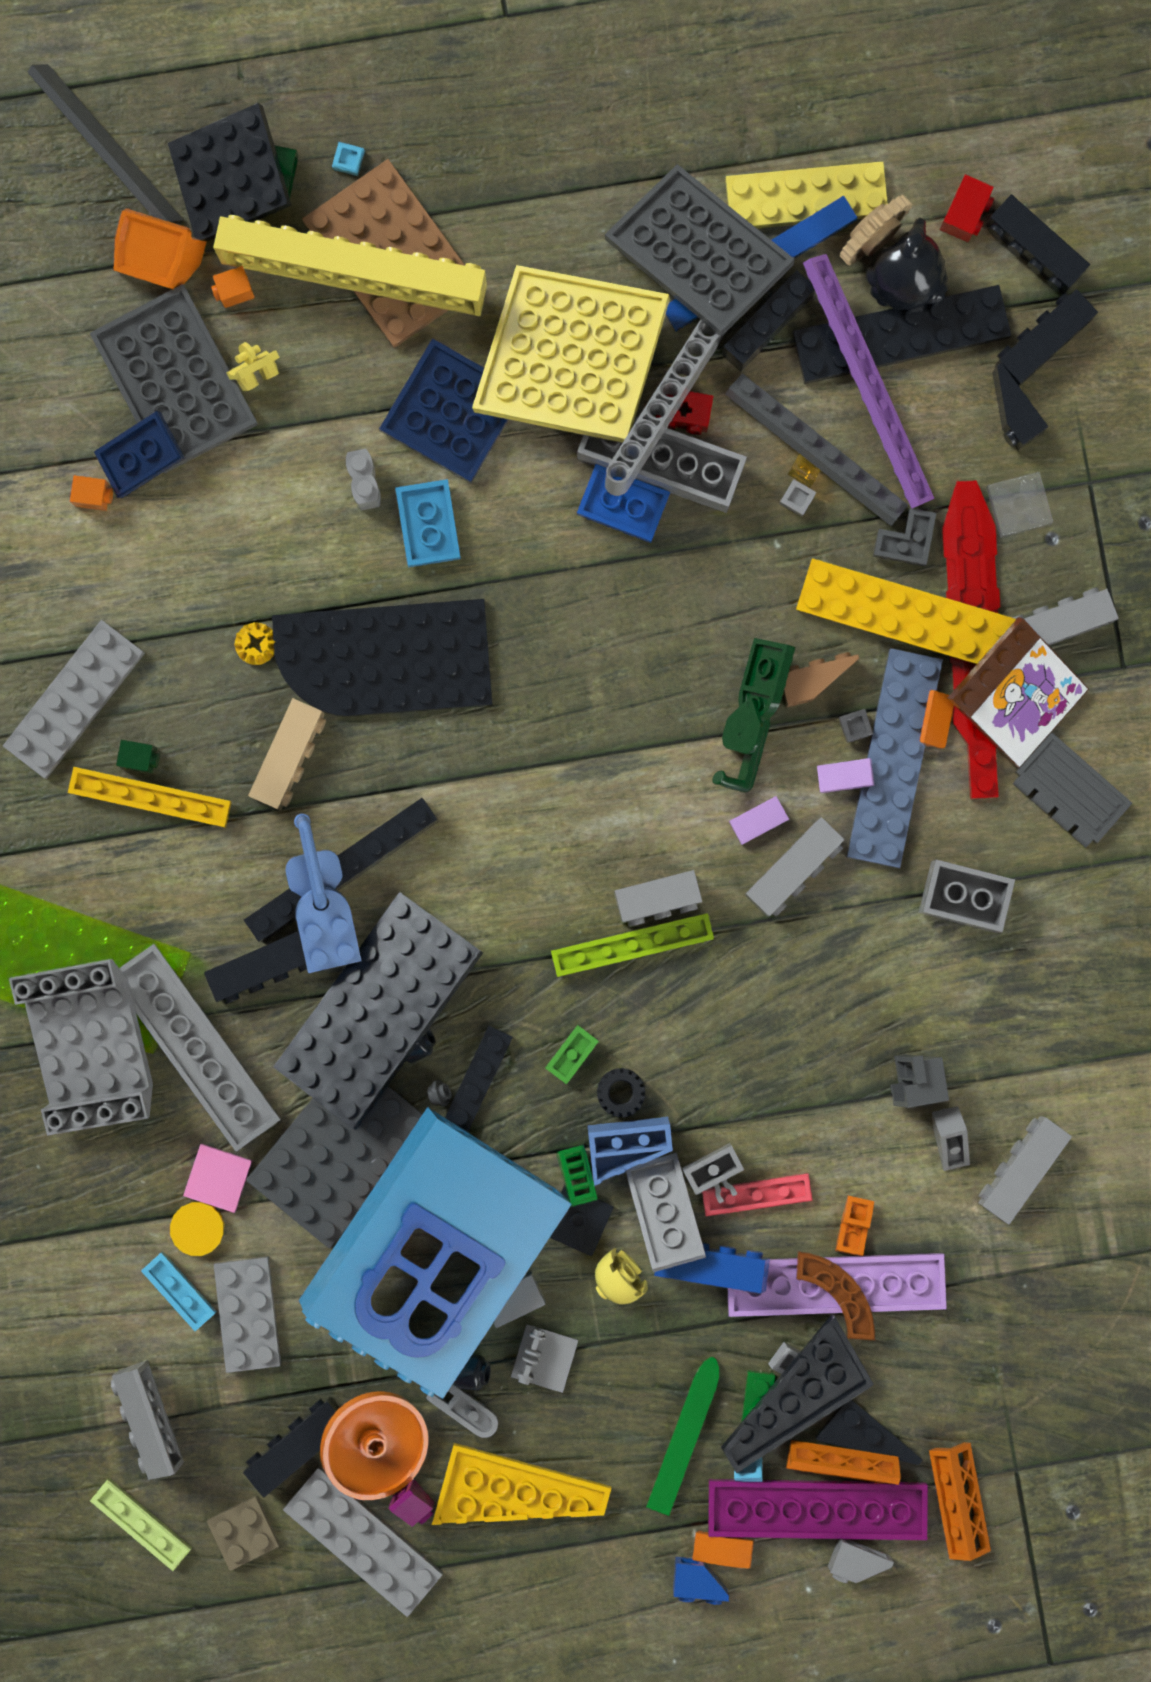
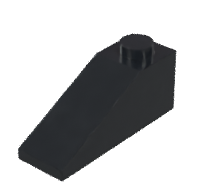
M1000 363L992 374L1002 430L1004 431L1003 436L1011 447L1015 446L1019 451L1044 433L1049 426L1004 365Z

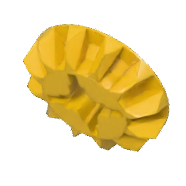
M257 622L244 625L236 633L234 646L237 655L244 662L251 665H261L268 662L274 656L275 641L273 640V630L266 624ZM250 634L256 639L264 638L260 642L262 653L254 647L248 648L252 643Z

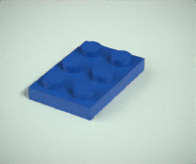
M595 464L577 515L651 543L670 492L635 479L625 494L620 496L611 495L605 488L607 468ZM613 477L617 481L623 480L621 477Z

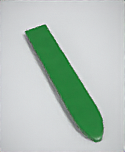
M715 1357L706 1359L698 1368L693 1378L646 1505L647 1508L668 1516L672 1510L717 1388L719 1365Z

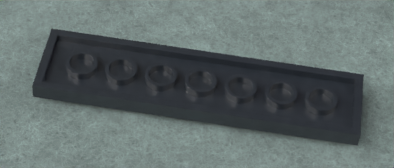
M999 285L946 296L938 304H925L912 310H897L893 308L855 317L877 368L1011 337ZM829 323L793 331V339L804 384L851 374Z

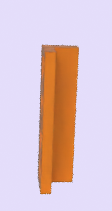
M795 1440L790 1442L786 1460L787 1469L899 1485L900 1466L898 1456Z
M964 1442L952 1448H934L929 1450L949 1559L972 1561L990 1552L991 1548L971 1443ZM961 1452L963 1453L964 1458L962 1467L960 1466L958 1454ZM966 1480L968 1481L969 1490L967 1494L964 1490V1484ZM971 1507L974 1511V1517L972 1521L970 1520L969 1516ZM976 1534L979 1537L980 1547L977 1549L974 1542Z

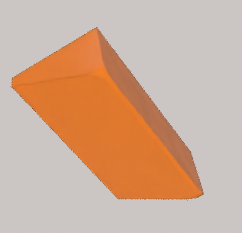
M935 690L929 691L920 742L928 747L944 749L946 747L954 704L948 699V694Z

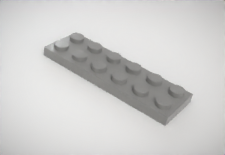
M101 620L3 744V747L43 778L47 779L145 653Z
M320 1466L283 1509L284 1512L406 1617L411 1614L443 1575V1571L359 1499L349 1497L340 1492L331 1483L324 1469Z

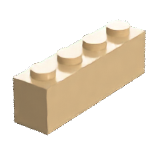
M292 698L251 788L249 797L280 811L283 806L287 807L293 796V792H290L294 782L298 783L304 772V768L301 767L305 757L310 758L314 750L315 744L312 741L316 733L320 734L325 726L326 719L323 718L325 714L321 710Z

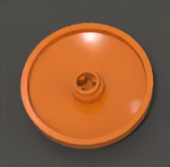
M385 1391L362 1394L340 1407L326 1425L320 1445L322 1467L331 1483L340 1492L349 1497L359 1500H377L388 1497L409 1484L422 1467L428 1450L427 1427L419 1411L404 1397Z

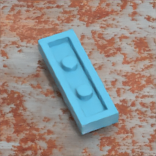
M161 1252L141 1270L194 1331L199 1329L217 1312L164 1252Z

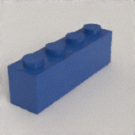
M702 1242L706 1258L656 1271L654 1276L763 1293L766 1291L770 1258L763 1257V1252L747 1250L746 1254L736 1253V1248L729 1246H720V1250L710 1249V1244Z

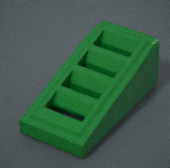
M584 1145L559 1151L556 1156L571 1207L596 1201L597 1195ZM579 1156V1161L567 1164L566 1159ZM582 1167V1172L569 1174V1170ZM585 1177L586 1182L572 1186L571 1181ZM588 1188L589 1193L575 1197V1191Z

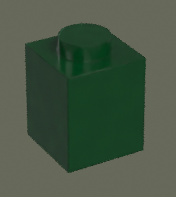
M121 739L116 766L153 774V769L158 767L160 753L157 752V747Z

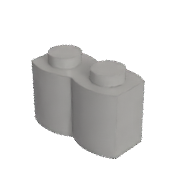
M366 448L347 452L346 467L352 479L351 490L357 506L361 511L380 507L381 493L375 480L376 471L370 453Z

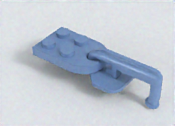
M299 814L295 817L294 824L299 829L304 855L291 858L286 864L285 871L289 888L301 896L296 907V921L307 971L312 973L360 962L361 956L350 906L346 898L339 891L335 890L342 879L339 858L330 850L316 852L310 818L306 814Z

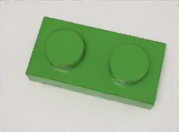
M577 1025L545 1069L567 1084L599 1041Z

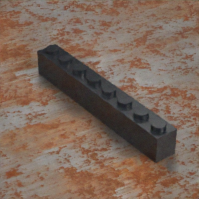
M420 798L337 855L340 861L342 879L335 890L339 891L439 822L423 798ZM289 888L244 919V922L258 942L263 943L296 920V907L301 896Z

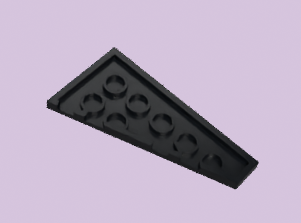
M834 1315L827 1319L721 1446L736 1473L874 1385Z

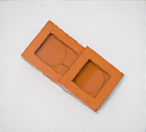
M847 1196L835 1248L836 1252L863 1256L875 1201Z
M698 1531L695 1535L692 1560L749 1569L751 1568L754 1540L742 1537H709L708 1532Z

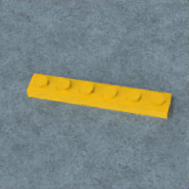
M73 767L68 789L70 794L224 828L227 826L232 804L231 801L78 767Z

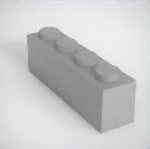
M1098 587L1083 592L1084 597L1074 600L1073 596L1060 600L1057 602L1058 607L1049 609L1047 605L1033 610V616L1024 618L1022 614L1013 617L1015 619L1018 617L1023 618L1049 646L1108 625L1119 619L1108 589L1099 591Z
M822 817L819 818L744 895L766 917H769L771 914L776 917L787 906L784 901L790 895L795 898L806 887L803 882L809 876L815 878L824 869L821 863L828 856L833 859L843 849L840 844L845 839Z
M1046 1117L1034 1118L1026 1128L1028 1133L1022 1141L1019 1139L1013 1145L1010 1151L1012 1154L1007 1163L1002 1162L994 1173L997 1176L991 1185L986 1184L979 1194L981 1199L978 1204L1008 1225L1072 1138L1071 1135Z

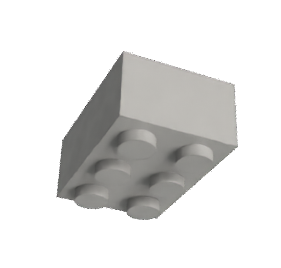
M933 860L930 864L919 913L1001 933L1003 932L1015 879L940 860Z
M694 870L614 891L621 922H628L629 927L645 923V917L653 915L655 920L670 917V911L680 909L681 913L698 909L697 904L702 902Z

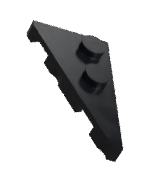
M852 1399L840 1406L815 1436L820 1442L853 1450L898 1456L899 1461L919 1465L923 1461L918 1454Z

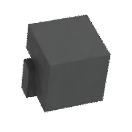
M908 1054L894 1056L898 1083L890 1085L894 1106L910 1108L949 1101L942 1057H923V1055Z

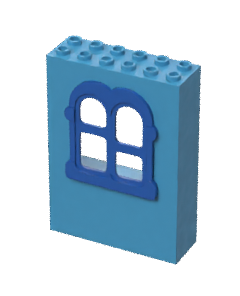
M427 1107L300 1297L299 1302L303 1309L302 1312L306 1316L305 1320L317 1329L321 1326L329 1330L328 1334L341 1343L343 1340L351 1343V1348L362 1356H366V1354L371 1355L375 1358L374 1362L383 1369L388 1370L391 1367L398 1372L397 1376L409 1384L414 1381L421 1385L419 1387L420 1390L428 1396L433 1397L436 1394L443 1399L568 1211L571 1203L559 1190ZM417 1228L423 1229L443 1243L441 1250L426 1269L417 1266L401 1255V1249ZM458 1251L479 1264L480 1269L457 1303H451L433 1292L430 1286L450 1255ZM391 1266H397L418 1280V1284L397 1313L391 1316L377 1314L371 1306L373 1291ZM423 1300L447 1314V1320L434 1336L426 1339L415 1337L409 1329L410 1316L418 1303Z

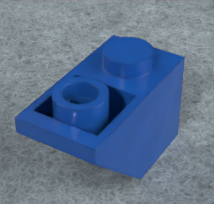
M675 1557L674 1597H678V1600L682 1602H694L695 1599H704L706 1603L714 1605L722 1604V1601L729 1602L728 1589L705 1562L692 1560L693 1558Z

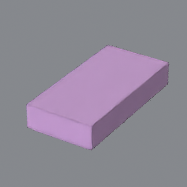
M870 758L817 766L820 793L874 786L872 760Z
M777 796L730 820L729 823L740 844L743 845L786 822L789 818Z

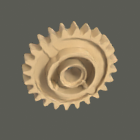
M902 194L893 199L888 205L881 204L875 208L851 232L850 236L852 239L842 248L840 257L850 266L861 260L864 255L869 257L876 253L898 232L902 226L901 221L909 213L913 204Z

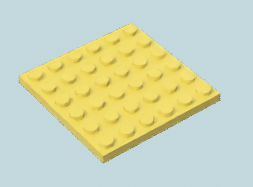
M516 265L474 400L473 411L484 415L623 443L633 427L670 301L669 294Z

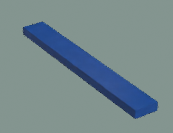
M842 196L775 237L772 241L795 259L854 223L858 217L845 196ZM677 299L668 304L665 314L675 332L699 318Z

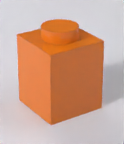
M243 266L213 276L216 284L211 286L216 301L221 300L225 308L255 298Z
M74 475L70 502L75 507L107 511V505L111 504L113 499V488H110V484L105 479Z

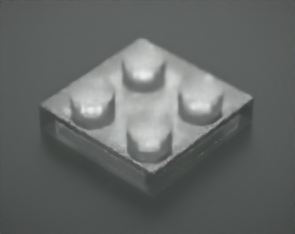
M1040 472L997 482L986 487L1000 538L1054 523Z

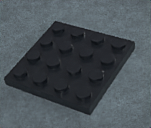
M256 103L168 143L196 239L206 242L215 239L220 216L228 218L229 215H235L243 218L246 222L253 223L256 220L292 206L263 105Z

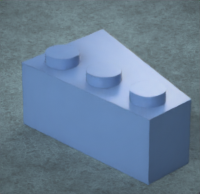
M668 1117L588 1125L594 1186L614 1175H620L625 1170L634 1166L642 1165L673 1151Z

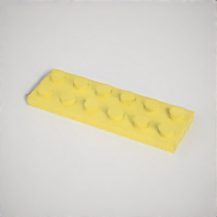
M883 162L732 175L725 178L728 206L756 228L796 225L842 196H845L858 219H864L881 204L888 205Z

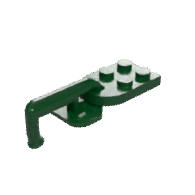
M754 638L739 691V707L727 718L722 735V742L725 748L745 753L737 779L727 776L722 770L717 771L712 778L713 784L739 792H749L753 788L770 727V717L774 715L780 705L796 647Z

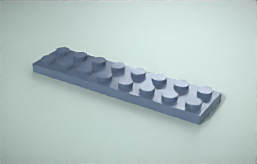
M889 649L872 730L873 735H871L867 758L872 760L874 786L860 788L847 858L894 868H900L925 749V745L920 742L929 691L937 690L943 659Z

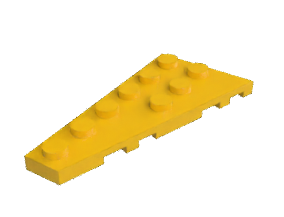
M454 1443L432 1525L455 1522L460 1524L473 1521L528 1520V1518L549 1519L562 1516H602L606 1511L611 1486Z

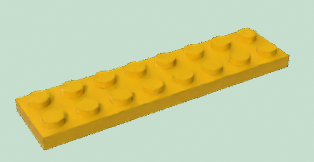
M813 558L796 610L974 664H978L1016 620L1015 618Z

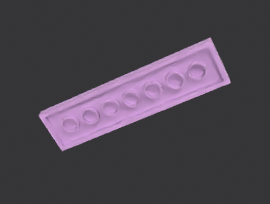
M943 1253L824 1257L840 1266L856 1281L868 1301L871 1312L946 1309ZM797 1258L770 1259L766 1291L763 1293L727 1288L729 1317L842 1313V1310L836 1300L826 1290L811 1282L796 1279Z

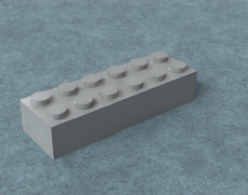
M635 417L633 426L636 423L638 417ZM666 428L635 479L727 513L747 457ZM583 435L577 451V459L607 468L622 442ZM640 435V436H639L640 438H643V439L649 438L648 436H645V435ZM626 456V458L631 460L636 459L634 456Z

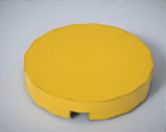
M191 1202L182 1206L174 1214L170 1223V1236L174 1245L182 1253L190 1256H203L212 1252L221 1243L225 1223L221 1213L214 1206L203 1202Z

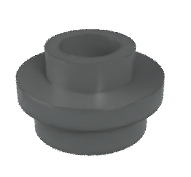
M441 1080L434 1081L428 1087V1096L434 1106L440 1105L444 1107L450 1102L451 1090Z

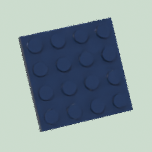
M432 338L381 424L379 431L465 481L472 483L509 419L484 415L473 411L472 407L484 367Z

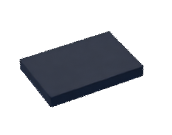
M155 411L94 451L117 498H124L185 459L160 411Z

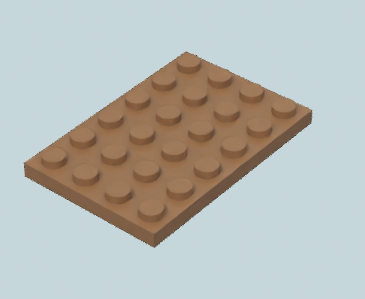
M389 159L302 218L309 231L318 232L325 238L334 239V237L338 236L346 238L350 243L360 245V242H368L374 244L379 249L386 250L387 247L400 249L404 254L422 253L427 255L428 259L439 261V258H447L453 260L455 264L465 266ZM353 291L393 348H396L448 311L446 309Z

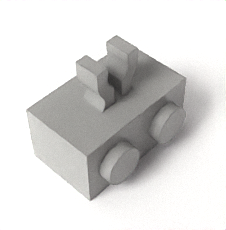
M729 1143L683 1167L682 1170L696 1195L714 1186L715 1196L720 1204L724 1200L720 1195L721 1188L719 1183L722 1182L724 1187L730 1190L732 1196L737 1195L735 1188L727 1182V1179L743 1171L744 1168L732 1145Z

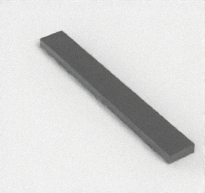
M48 64L32 65L27 71L28 74L153 217L180 225L183 221L180 215Z

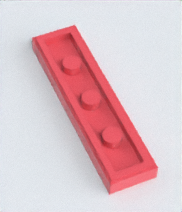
M808 1173L731 1184L737 1192L735 1196H732L730 1190L725 1188L724 1185L720 1186V1195L724 1200L720 1204L715 1196V1187L702 1192L705 1216L813 1201Z

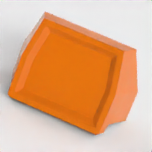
M126 208L120 214L115 234L113 270L174 289L185 284L201 265L206 241L191 237L192 232L187 227Z

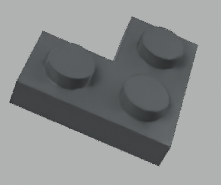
M910 508L904 534L879 529L873 557L925 567L927 565L936 513Z

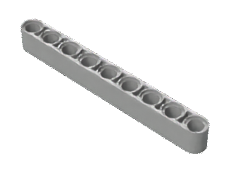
M699 321L608 465L605 488L611 495L620 496L628 491L726 332L720 336L704 321ZM679 374L686 375L687 377H681ZM666 394H670V395H673L674 397H667V396H665V395H666ZM652 415H660L661 418H655ZM640 435H645V436H648L649 438L643 439V438H640L639 436H640ZM626 456H634L636 459L631 460L626 458ZM613 477H621L623 480L617 481Z

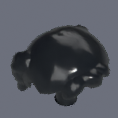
M923 218L916 219L913 227L899 239L898 243L891 247L883 248L875 261V265L871 263L867 268L866 279L871 285L870 294L880 306H890L897 310H912L925 304H938L945 298V293L948 290L945 259L936 242L926 235V221Z

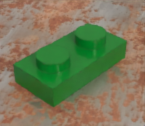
M747 1370L741 1422L774 1384V1373Z

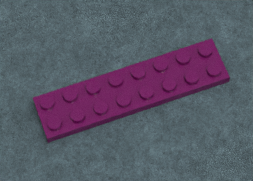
M709 1479L708 1536L927 1540L928 1485L925 1482H899L898 1485L864 1481L762 1480V1482H738L735 1479Z

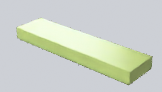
M110 1478L107 1479L90 1500V1502L172 1571L175 1570L192 1549L190 1545Z

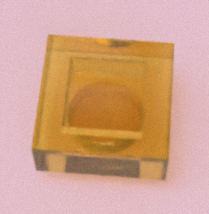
M799 453L787 475L810 488L815 482L820 469Z

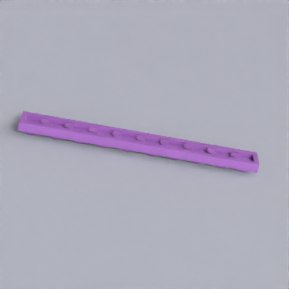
M827 254L810 258L803 263L807 276L816 291L818 301L823 307L829 321V326L835 334L840 350L858 386L862 400L870 413L873 425L877 429L884 450L887 452L894 472L904 490L906 499L911 508L935 499Z

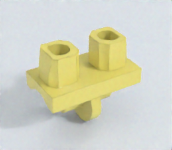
M246 342L239 345L240 354L235 356V360L238 364L243 361L244 363L226 372L229 379L237 380L243 391H249L259 385L253 372L259 370L263 380H268L278 375L279 372L275 360L280 357L276 350L270 353L264 351L256 356L257 353L261 352L258 345L251 347Z

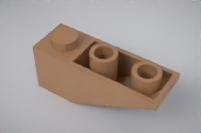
M850 652L836 655L834 661L825 662L824 659H818L809 662V667L799 669L798 665L790 666L786 687L782 695L785 708L813 701L859 659V656H851Z

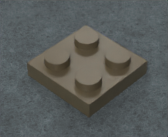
M257 1495L206 1521L229 1571L280 1546V1542Z

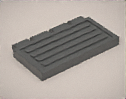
M1052 732L1020 769L1018 768L1015 772L1019 777L1013 782V785L1026 796L1034 789L1037 793L1031 798V801L1046 814L1054 807L1056 812L1051 818L1067 832L1075 825L1077 828L1071 836L1085 848L1092 841L1095 844L1098 843L1132 804L1129 799Z

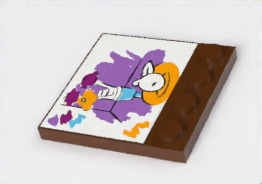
M1018 617L949 695L948 699L1014 767L1020 769L1089 688L1023 618Z

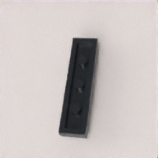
M490 1025L445 1116L446 1119L466 1132L469 1131L513 1036Z

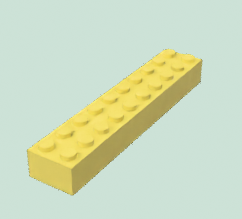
M229 215L228 218L220 216L213 247L221 264L243 266L244 269L480 317L487 289L485 270L476 264L466 263L463 266L455 264L453 260L447 258H439V261L428 259L429 257L422 253L404 254L400 249L387 247L386 250L379 249L374 244L368 242H360V245L354 244L343 237L325 238L322 234L314 231H308L307 234L300 233L295 228L289 226H281L280 229L271 227L269 223L264 221L246 222L243 218L235 215Z

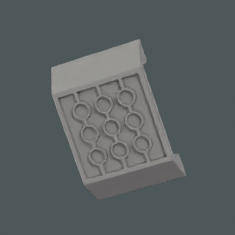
M112 959L9 978L15 1005L25 1003L49 1100V1104L41 1109L47 1136L148 1119L150 1117L153 1082L129 982Z

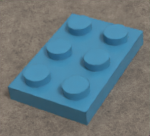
M448 479L396 487L408 568L461 559Z

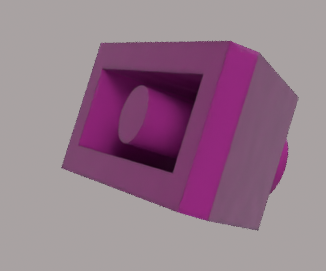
M413 1478L409 1484L393 1495L389 1509L413 1527L417 1522L422 1525L433 1515L431 1510L435 1502Z

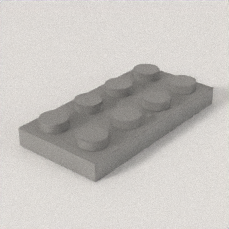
M677 1153L656 1158L625 1170L653 1272L706 1258Z
M269 1256L215 1263L214 1272L226 1373L280 1366L281 1357Z

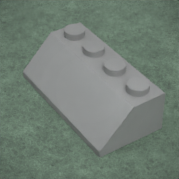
M148 1360L115 1372L112 1375L111 1388L115 1396L119 1395L122 1404L120 1406V1413L124 1422L128 1421L130 1426L129 1438L132 1446L138 1449L140 1455L138 1464L141 1472L147 1474L148 1480L175 1474L184 1461Z

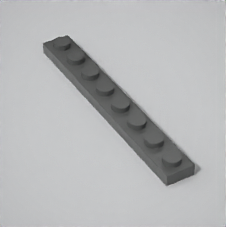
M743 373L727 390L726 396L890 526L893 525L908 506L907 503Z

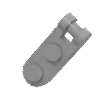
M454 1383L448 1390V1392L454 1395L449 1403L436 1394L433 1397L427 1395L428 1401L475 1435L487 1438L496 1432L498 1428L497 1415L463 1389L456 1388Z

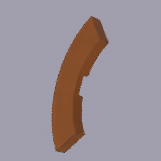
M798 1251L796 1279L818 1285L836 1300L844 1315L847 1338L875 1340V1327L871 1308L856 1281L832 1261L819 1255Z

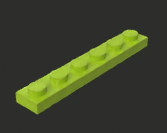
M708 913L552 950L551 953L557 977L713 940L714 936Z

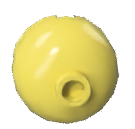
M614 1248L600 1260L595 1269L596 1290L603 1299H608L617 1304H629L647 1292V1281L645 1279L641 1282L638 1275L642 1271L635 1261L622 1250L616 1253L617 1248Z

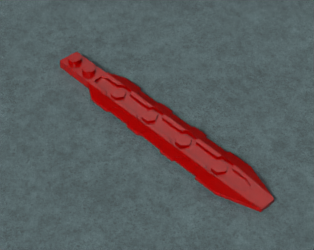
M977 480L957 481L942 527L943 553L947 566L948 591H946V598L998 613L1000 593L996 581V525ZM949 656L953 672V690H955L977 664ZM954 705L952 712L953 724L967 745L970 799L997 798L999 796L996 747Z

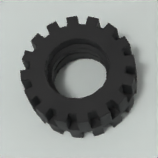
M625 1068L613 1069L607 1072L598 1084V1101L607 1113L616 1117H627L636 1113L641 1108L645 1099L644 1083L638 1074L632 1070ZM625 1081L632 1087L633 1095L627 1103L618 1104L611 1099L610 1088L615 1082Z

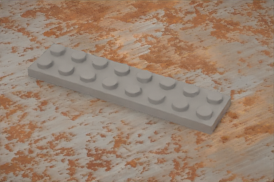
M153 944L119 968L128 979L136 1014L235 1151L241 1149L281 1120L156 944Z

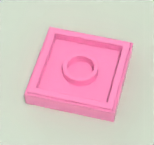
M200 1144L183 1196L235 1213L253 1160Z

